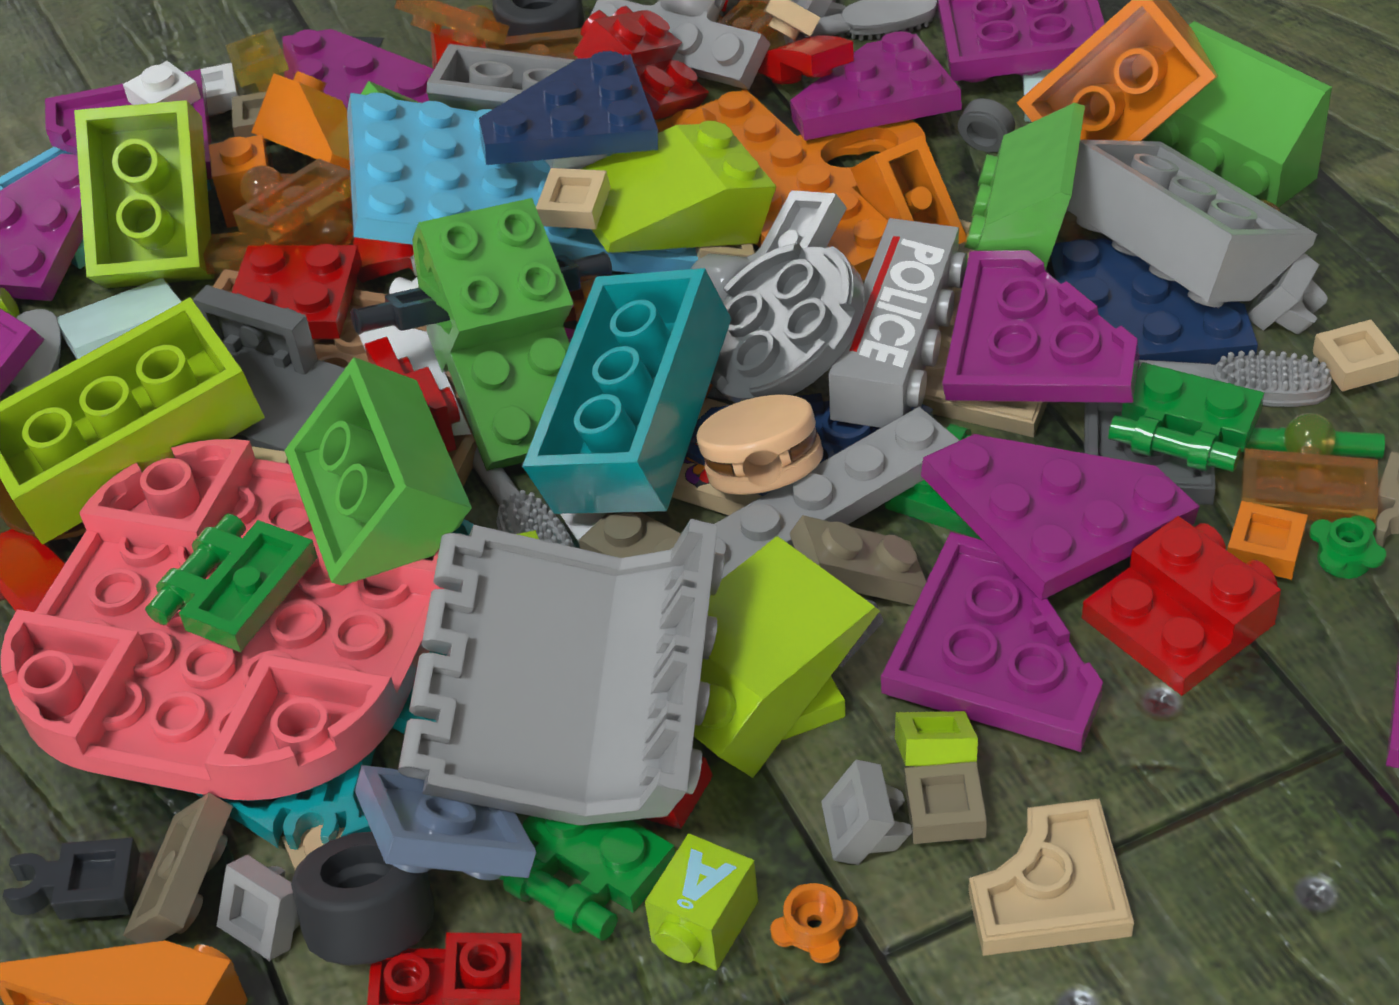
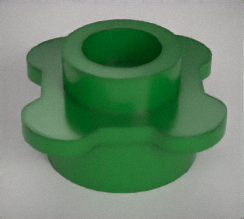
M1355 515L1351 518H1340L1334 522L1320 519L1312 523L1309 536L1319 544L1317 560L1321 568L1335 577L1352 579L1364 575L1370 568L1381 566L1386 558V550L1378 545L1373 535L1376 528L1375 523L1361 515Z

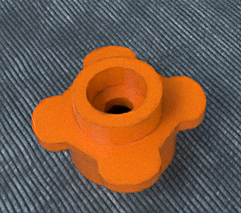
M818 883L799 885L792 889L784 902V916L772 922L770 928L771 937L780 947L793 945L809 952L813 961L828 963L839 956V941L847 929L853 928L857 924L858 911L851 901L842 900L834 889ZM810 921H821V925L816 928L810 927L807 923Z

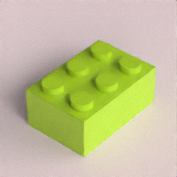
M187 100L74 110L86 277L104 289L139 286L161 278L166 283L214 279L202 116Z

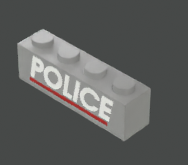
M889 218L863 284L865 301L859 326L848 347L832 365L829 372L830 420L882 428L909 413L911 407L917 408L922 406L927 384V372L924 370L926 366L934 367L937 363L941 343V331L938 329L940 326H949L954 308V291L952 289L953 287L962 288L965 277L967 253L958 252L959 227Z

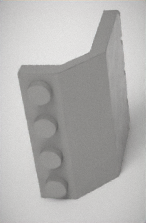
M690 519L672 550L625 558L478 525H473L469 536L457 533L442 535L433 582L444 589H435L431 592L422 646L429 651L446 654L447 656L436 653H423L419 656L409 710L414 715L434 719L435 722L423 719L407 721L398 768L399 773L407 777L425 780L422 794L574 825L668 816L685 793L692 794L694 792L701 771V750L692 749L694 727L695 725L700 726L705 717L710 693L709 683L700 681L702 659L707 660L709 658L717 632L716 617L707 615L710 595L714 596L718 591L724 569V555L715 552L718 525Z

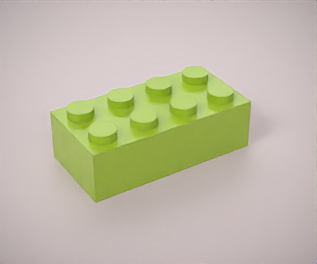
M189 297L0 401V479L17 508L43 545L82 523L79 512L87 501L106 482L127 467L137 463L141 472H143L156 461L174 458L171 450L172 447L205 440L229 439L261 421L265 416L242 369L194 301Z

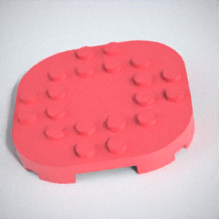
M216 439L187 443L171 448L174 458L156 461L143 472H141L137 463L122 470L98 489L79 512L86 532L36 611L29 612L17 609L4 636L1 649L2 676L7 684L11 700L26 730L36 744L48 755L76 769L202 795L210 792L218 798L231 800H264L303 792L343 774L370 754L386 737L398 719L414 686L419 656L430 652L422 646V639L431 592L435 589H444L433 582L439 550L434 556L343 586L331 583L290 465L256 459L250 441ZM225 514H233L245 524L246 531L241 538L245 536L257 520L313 540L318 556L242 652L185 631L179 615L181 610L173 616L167 625H161L152 620L145 610L146 606L157 595L156 585L169 569H179L194 552L192 549L193 541L206 527H215ZM216 568L212 570V572L206 577V579H208L212 575Z

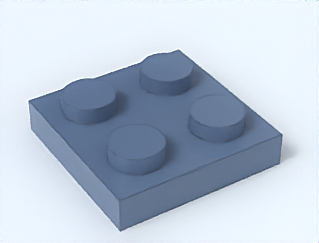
M362 765L355 793L385 864H392L403 871L411 873H425L431 868L463 871L474 878L482 880H495L500 878L501 875L529 877L536 850L515 812L422 794L425 780L404 776L399 773L398 769Z

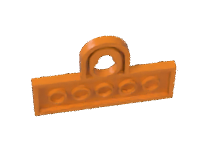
M747 89L728 92L717 100L694 109L681 110L672 117L656 123L658 133L670 127L679 125L698 108L703 107L716 115L717 122L725 123L731 129L740 143L776 185L759 241L756 243L759 248L791 190L836 193L847 209L827 247L833 246L843 253L856 268L862 281L867 277L888 220L862 197L851 172L853 167L841 168L831 166L827 162L843 155H860L870 151L883 152L922 134L926 140L923 129L911 119L804 140L802 135L796 136Z

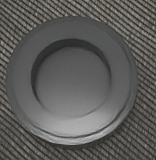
M990 99L971 101L958 121V130L965 142L971 147L984 152H998L1003 136L1014 131L1016 127L1015 119L1011 112L1002 104Z

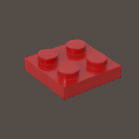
M266 244L262 246H247L231 293L242 294L251 299L281 308L292 309L306 315L312 339H340L362 264L358 245Z

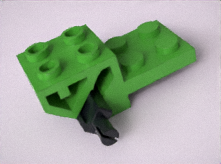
M532 198L418 222L412 239L418 288L385 295L384 303L358 309L353 308L351 310L352 324L358 335L393 325L400 331L422 326L427 327V334L441 372H450L486 471L524 462L570 345L563 327L574 305L569 292L581 289L580 282L592 280L599 276H611L612 274L610 257L604 251L573 260L565 255L555 256Z

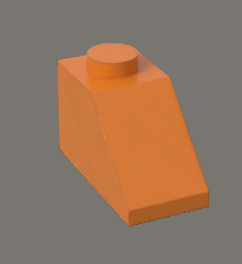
M923 134L875 154L851 168L862 197L887 220L894 218L959 227V244L966 241V233Z
M263 135L246 138L232 137L220 143L210 144L209 154L212 179L227 228L280 218L272 154Z

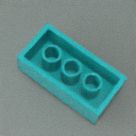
M705 268L599 276L595 278L523 463V468L554 514L667 511L731 322V317Z

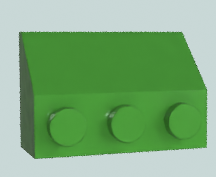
M1193 21L1189 26L1198 38L1218 77L1143 141H1160L1272 208L1277 209L1317 179L1332 87Z
M1072 103L1003 136L997 157L986 154L977 185L979 188L973 205L972 220L964 248L974 251L1029 250L1044 262L1046 270L1072 196L1085 105Z
M353 357L284 450L331 583L343 586L434 556L440 548L442 535L457 530L465 516L472 509L417 380Z

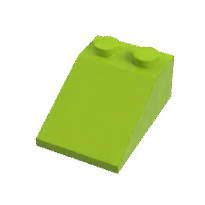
M717 121L675 125L658 133V150L612 154L581 168L583 170L607 171L611 188L597 228L591 229L607 253L756 244L759 241L776 189V185L740 143L731 129L725 123Z
M779 536L773 538L721 579L716 594L714 596L710 595L707 616L716 617L717 632L709 658L707 660L702 659L700 681L709 683L710 693L705 717L700 726L695 725L694 737L717 756L753 778L880 610Z

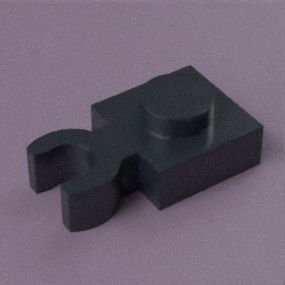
M133 837L62 843L58 861H46L42 856L35 853L19 854L10 858L9 866L17 881L32 880V882L22 888L4 889L2 897L11 913L17 915L34 914L47 907L50 903L59 920L131 914L140 852Z

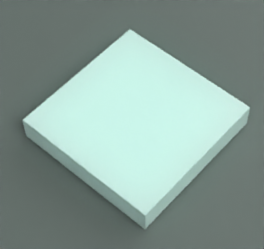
M161 278L57 317L63 338L76 359H79L182 301Z

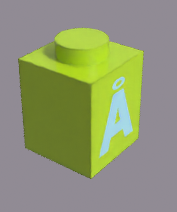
M688 833L645 900L651 942L656 944L664 954L682 963L695 961L717 971L758 903L754 860Z

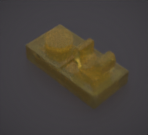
M272 28L225 45L241 88L256 82L259 92H266L273 73L279 74L289 70Z

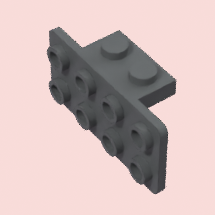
M206 285L193 301L242 369L265 416L261 421L229 439L250 441L252 447L284 451L345 368L318 360L306 315L292 309L281 308L248 298L242 294L231 293Z

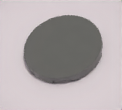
M793 243L762 255L738 272L723 288L728 294L723 303L731 317V322L710 383L727 399L738 403L760 396L793 395L821 377L848 347L859 326L864 309L865 292L863 281L856 268L845 255L833 246H828L827 248H802L798 243Z

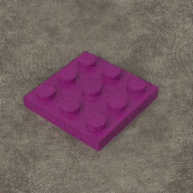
M937 0L950 76L954 81L981 82L992 76L1008 74L1024 76L1037 74L1042 70L1055 69L1105 24L1098 0Z

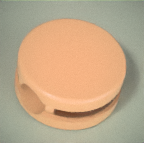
M792 395L760 396L725 407L705 420L698 429L697 442L700 453L704 457L705 470L711 486L727 494H758L790 485L812 472L822 460L823 448L820 437L816 432V421L810 403L803 398Z

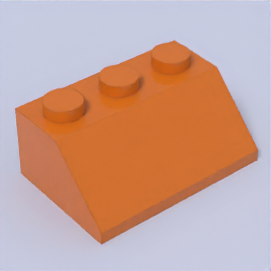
M1131 0L1024 95L1017 104L1032 122L1072 103L1085 105L1080 140L1143 141L1216 79L1218 75L1194 31L1168 0Z

